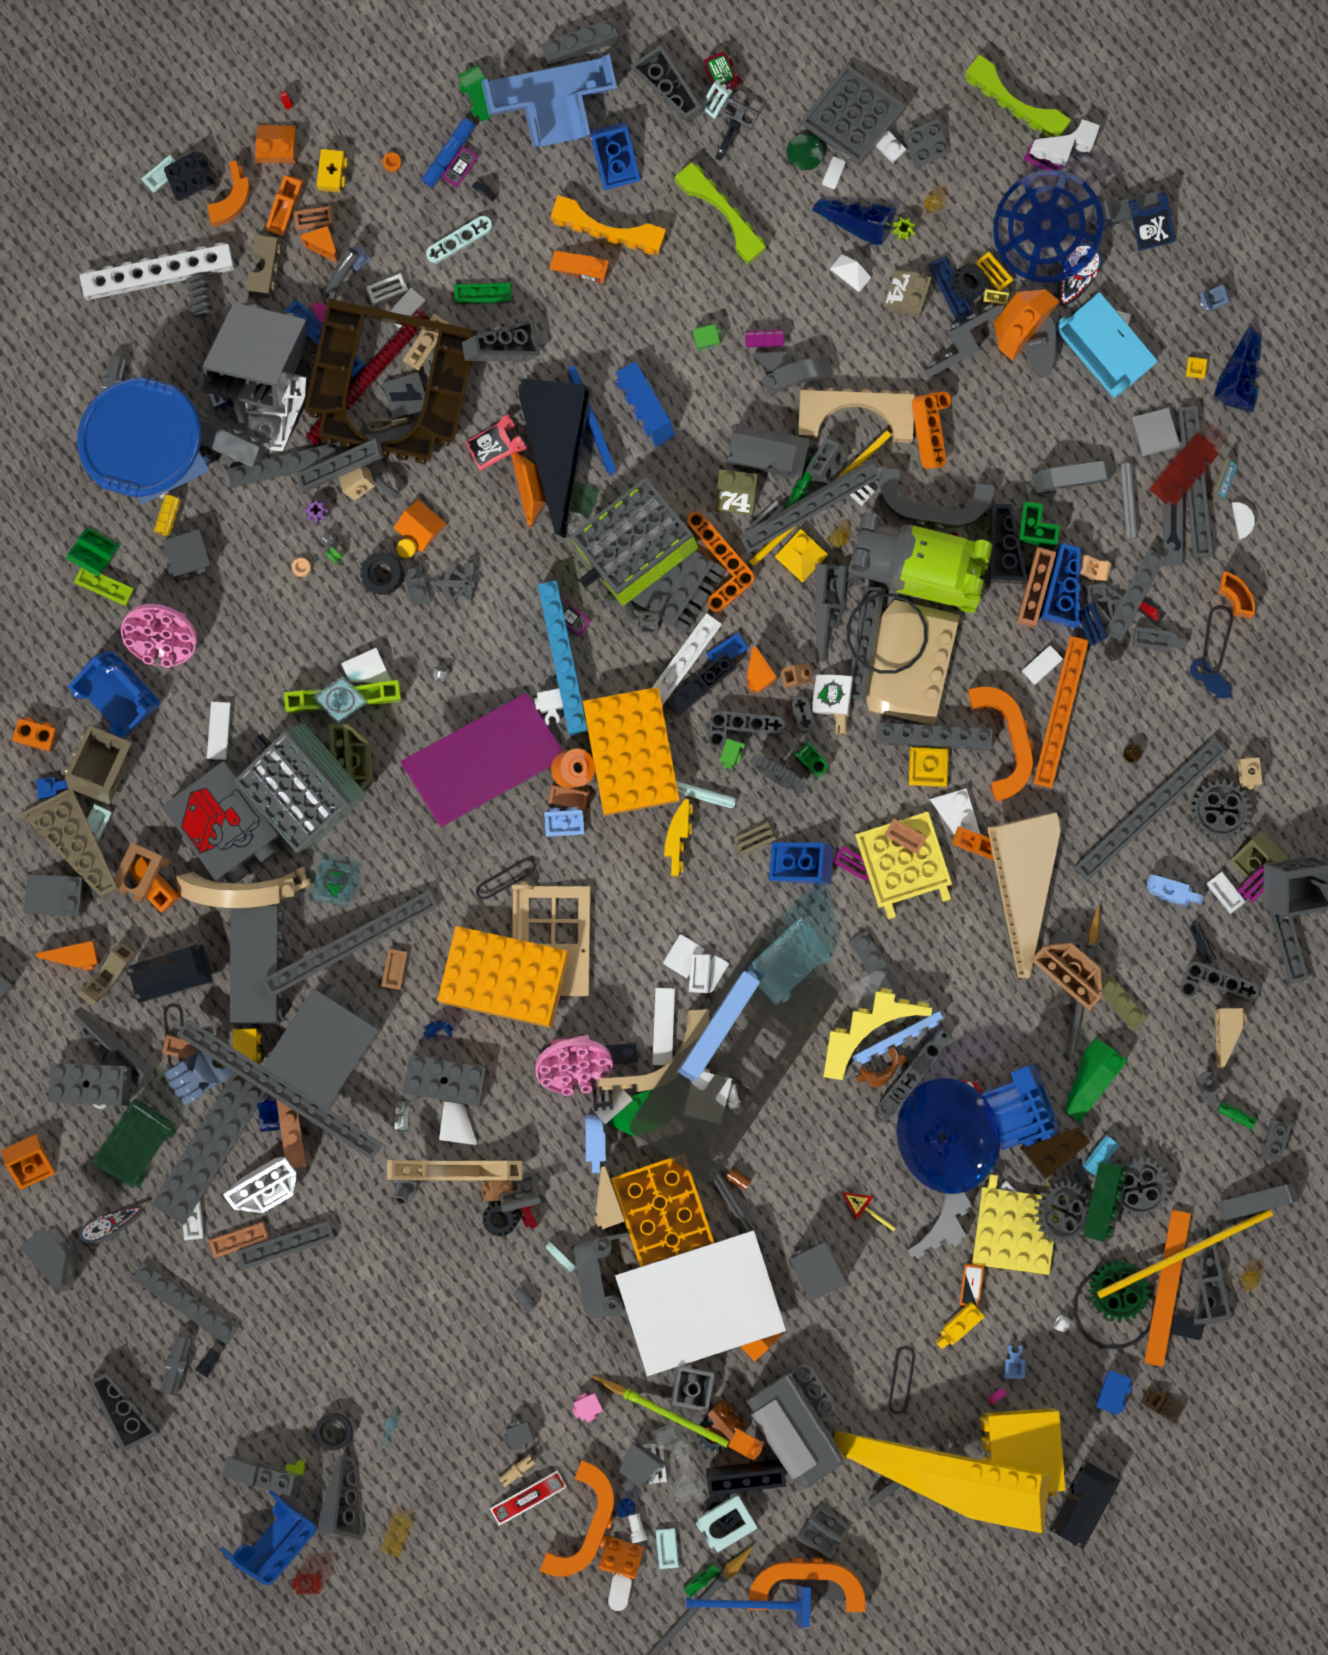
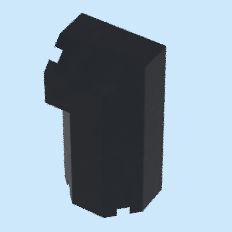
M200 944L198 945L199 949L190 946L172 952L173 956L166 954L129 965V970H133L129 975L135 995L139 994V997H141L137 999L138 1003L141 1004L213 983L214 978L205 946Z
M1086 1460L1083 1463L1086 1467H1080L1070 1485V1488L1073 1489L1072 1493L1067 1492L1048 1530L1054 1531L1058 1536L1076 1546L1079 1544V1547L1082 1549L1085 1548L1121 1481Z

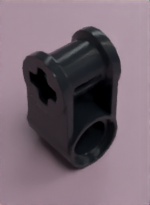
M718 1497L710 1498L706 1504L707 1511L711 1510V1503L719 1502L722 1504L723 1501ZM732 1510L717 1519V1522L730 1533L732 1531L731 1528L737 1521L743 1518L735 1510Z

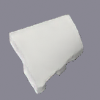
M444 1101L439 1140L477 1145V1140L464 1104Z

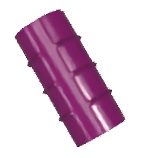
M783 329L745 331L746 347L784 346Z

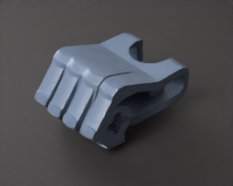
M198 1050L172 1066L165 1072V1075L168 1079L172 1078L169 1082L173 1089L178 1088L175 1090L178 1097L183 1095L181 1100L184 1105H187L203 1096L205 1091L228 1079L234 1072L226 1067L223 1069L215 1068L212 1065L213 1059Z

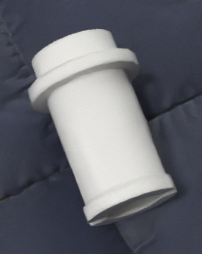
M736 1084L730 1085L727 1097L728 1103L726 1104V1106H729V1109L740 1107L741 1101L738 1098Z

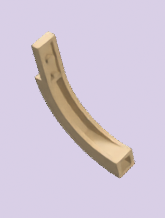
M709 1009L687 1011L685 1038L678 1052L666 1065L646 1075L596 1079L597 1087H602V1090H613V1086L621 1085V1089L633 1088L632 1084H635V1092L658 1088L681 1075L677 1072L709 1023Z
M387 1160V1180H522V1161Z

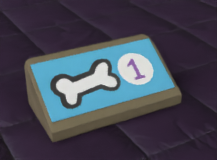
M1228 457L1223 462L1211 493L1212 496L1225 500L1237 470V464Z

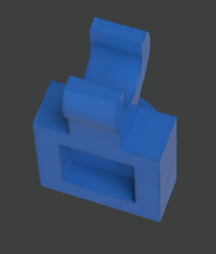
M56 777L36 780L38 799L52 798L58 795V791L69 789L67 788V781L57 782Z

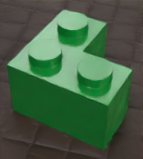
M1024 502L1018 537L1020 543L1056 548L1060 525L1041 523L1043 504Z

